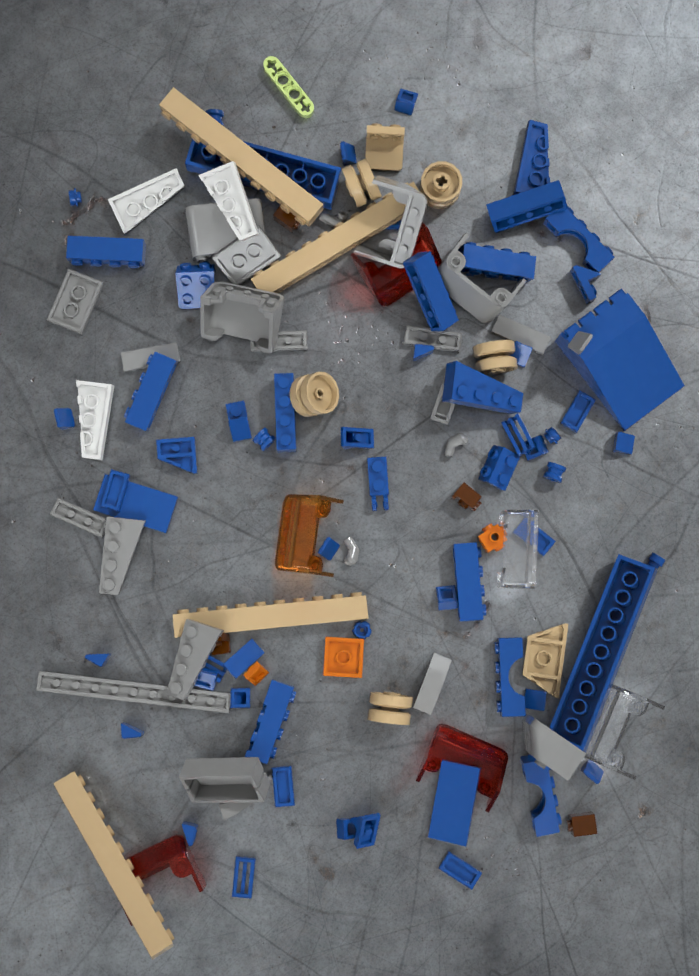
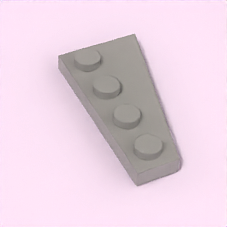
M107 516L99 593L120 594L146 520Z
M186 619L166 695L181 700L188 698L198 679L199 673L206 665V660L210 653L213 652L216 642L224 630Z

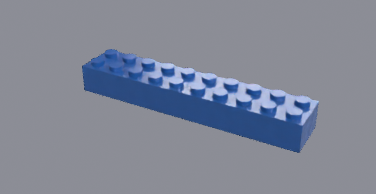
M618 554L549 727L583 752L587 751L657 574L655 567Z

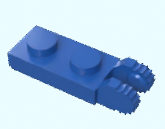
M386 457L367 458L372 511H377L376 496H383L384 510H389Z

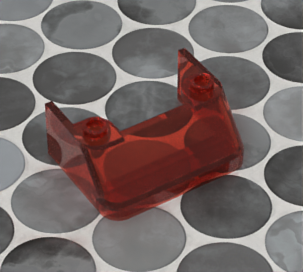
M422 222L413 256L418 252L431 251L438 268L442 263L441 257L428 227ZM354 253L350 254L361 278L380 305L389 306L414 290L405 268H397L387 264L378 268L375 263L366 262L363 264Z
M439 724L422 759L416 781L420 782L425 770L429 772L439 771L443 759L479 767L481 771L477 791L488 797L485 811L489 813L501 791L508 762L507 752L502 748L449 725Z
M173 835L128 857L134 867L132 873L135 877L139 876L141 880L171 867L173 874L179 878L192 875L199 892L204 891L206 887V882L186 839L182 835Z

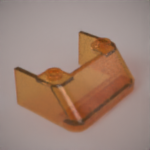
M288 494L285 497L275 557L277 570L334 577V573L322 572V559L314 555L319 518H326L329 515L331 503L343 504L344 500L322 495Z

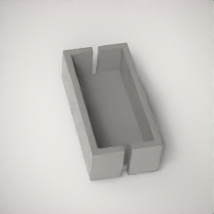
M258 757L186 759L179 776L184 788L187 789L186 792L192 803L265 802L271 784L266 773L263 772L264 768Z

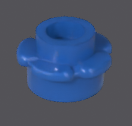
M76 188L69 190L71 206L76 205L78 207V203H82L81 192H77Z
M550 427L548 430L545 429L547 432L544 435L551 444L553 442L558 444L557 441L561 439L558 432L553 427Z
M366 621L356 622L352 630L355 637L357 636L358 639L364 640L371 635L372 631L370 624Z

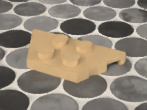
M566 623L528 635L526 638L522 675L555 698H559L568 632V624Z

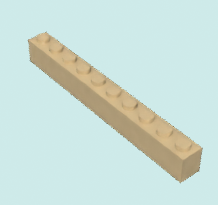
M174 87L159 104L163 117L169 121L172 119L181 131L190 133V137L196 143H203L206 146L205 149L212 155L217 154L223 164L234 161L241 178L244 179L246 177L251 181L250 184L255 189L263 190L265 196L270 201H277L284 212L288 214L291 212L295 215L296 221L301 225L306 224L310 227L324 210L323 203Z
M414 182L408 184L409 186L418 190ZM392 192L386 194L380 202L369 204L365 211L354 213L350 220L345 223L343 221L339 222L330 232L325 231L321 233L315 241L304 243L300 250L296 252L295 250L291 251L285 256V259L280 262L279 260L274 261L269 265L270 268L265 271L260 270L256 272L253 278H251L254 287L274 293L282 292L389 226L402 220L406 204L397 202Z
M362 592L350 593L351 597L344 598L343 594L331 595V599L315 596L312 597V601H304V598H295L293 603H285V600H275L273 605H266L265 601L255 602L253 607H247V604L244 603L235 604V608L228 609L227 605L216 606V610L208 611V607L196 608L197 612L189 613V609L177 610V614H173L174 637L182 636L186 619L224 630L223 633L368 619L366 595L362 596Z
M75 771L53 783L152 960L174 946L172 940L175 939L169 928L167 930L164 929L162 925L164 919L159 910L155 912L151 905L154 904V901L149 893L144 894L142 880L139 876L135 877L132 873L134 867L129 858L127 860L124 859L122 853L125 851L119 841L115 843L112 836L115 834L110 825L105 826L103 822L105 816L101 809H96L93 805L95 799L92 793L85 791L83 786L86 783L82 776H77Z

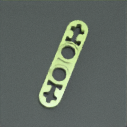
M267 57L263 62L265 73L299 116L310 118L314 114L313 102L276 57ZM269 63H271L272 65L275 64V69L277 70L276 75L273 68H269ZM286 76L288 82L282 85L278 82V78ZM293 90H296L300 93L299 97L296 99H293L289 96L290 92ZM301 101L303 102L305 107L310 106L309 112H307L306 110L302 112L303 107L300 104Z

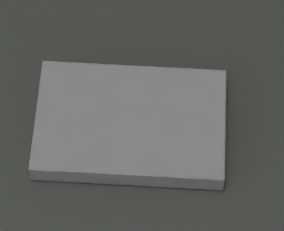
M259 224L256 225L259 235L242 242L237 238L212 256V259L232 284L240 285L281 256Z
M68 269L47 321L83 335L104 282Z

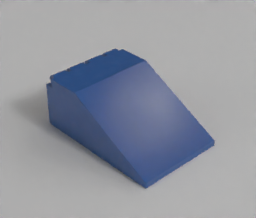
M621 288L609 297L612 305L607 300L603 301L593 309L597 315L596 317L590 311L578 320L581 328L576 323L572 324L558 336L555 342L622 430L625 431L685 385L646 315L629 293L626 294ZM578 331L592 334L593 338L581 354L578 355L568 348V344Z

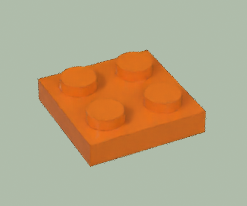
M325 637L323 676L362 678L364 639Z

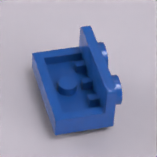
M493 445L488 452L487 460L480 471L478 480L487 482L505 491L520 456L505 447Z

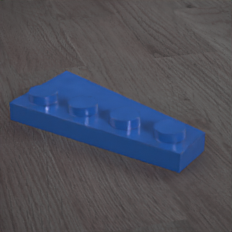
M529 120L527 123L514 194L550 183L548 124Z

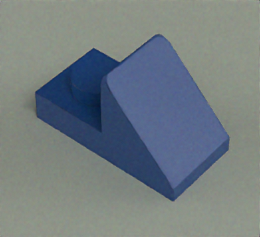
M577 265L573 266L570 272L586 304H589L596 299L597 295L594 285H590V282L598 279L601 273Z
M245 401L226 404L233 442L251 439L252 435Z
M341 427V447L344 449L374 448V429Z
M379 813L351 818L356 827L354 845L357 849L375 844L381 816Z

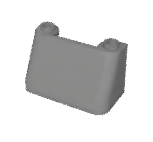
M248 199L256 225L259 224L265 232L261 200ZM217 203L192 205L185 208L193 261L198 263L207 262L211 255L216 254L238 238L227 222L223 212L220 211Z
M215 282L201 296V337L210 341H216L226 334L257 341V348L264 353H272L276 348L284 297L274 292L227 282Z

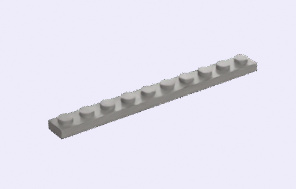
M39 671L36 691L230 713L231 693L192 689L188 698L181 700L166 695L168 689L166 685Z

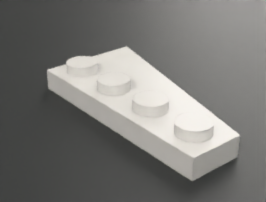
M234 161L198 175L201 181L204 182L210 195L216 201L220 211L223 212L239 241L242 242L259 235Z
M176 168L108 199L124 235L183 189L185 185Z
M76 380V387H78L77 400L80 410L79 423H81L82 458L103 461L114 385Z

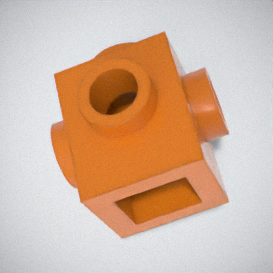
M492 523L482 529L484 533L477 536L486 553L493 549L496 552L506 546L504 542L508 540L506 537L508 533L505 528L498 524L493 526ZM492 534L496 536V541L492 540Z

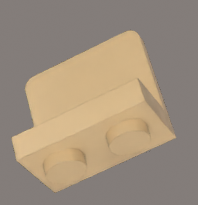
M378 123L367 125L365 158L371 170H402L405 127L396 124L382 126Z

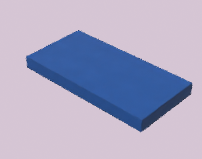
M104 475L94 511L113 517L146 520L144 527L167 533L178 500L177 496L129 481L120 512L104 508L100 505L109 475Z
M442 760L428 838L467 846L481 768Z

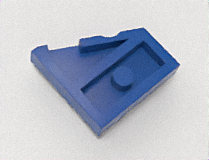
M195 437L156 440L158 460L193 474H198Z

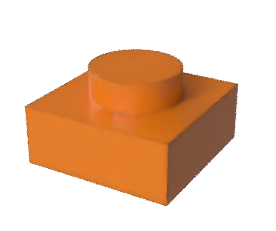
M257 661L243 675L256 686L269 672Z

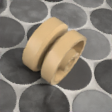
M366 158L357 162V168L360 173L356 175L351 165L342 168L346 179V186L351 197L354 198L357 207L367 203L365 191L368 192L370 199L373 201L382 197L378 185L372 183L374 175Z
M446 161L430 164L424 170L420 182V192L427 197V205L435 209H446L458 200L462 189L460 171L453 164Z
M512 340L490 341L477 344L472 348L474 358L480 360L475 363V370L485 375L507 373L518 368L517 358L510 356L515 352V344Z
M315 372L300 376L291 385L290 401L298 414L304 417L327 414L333 411L338 404L339 389L337 383L326 372Z
M371 692L369 702L373 705L381 706V708H370L367 720L388 724L410 725L411 715L408 712L400 711L399 708H411L413 697L395 692Z

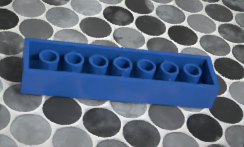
M192 139L185 161L187 171L203 174L224 164L217 154H210L205 149L206 146L200 142L198 144ZM243 141L323 203V208L332 210L342 175V168ZM246 177L244 179L241 178L243 186L255 189L250 184L251 181Z

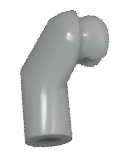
M340 211L337 215L331 216L322 212L319 220L334 227L339 222L343 221L345 223L348 220V214L345 211Z
M463 433L450 437L447 441L444 455L453 457L455 448L459 445H466L468 437Z
M350 536L343 541L348 548L347 557L344 558V562L348 566L356 564L360 553L358 546Z

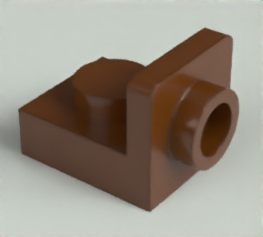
M222 633L218 638L212 655L231 653L230 635L228 633Z

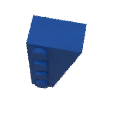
M466 242L458 249L466 259V264L461 272H466V276L474 277V275L484 274L485 278L490 279L502 276L503 280L519 281L524 278L526 282L534 279L536 256H531L529 252L514 253L511 249L504 248L498 250L490 245L476 246L477 244L474 242Z
M458 361L446 364L442 402L507 414L521 412L522 392Z
M272 679L245 757H258L260 762L268 764L270 758L274 759L277 747H274L276 739H281L284 731L281 728L282 722H287L290 710H287L289 702L293 703L297 693L293 691L294 686Z

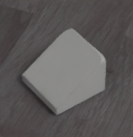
M578 331L568 344V348L578 355L581 354L593 338V335Z

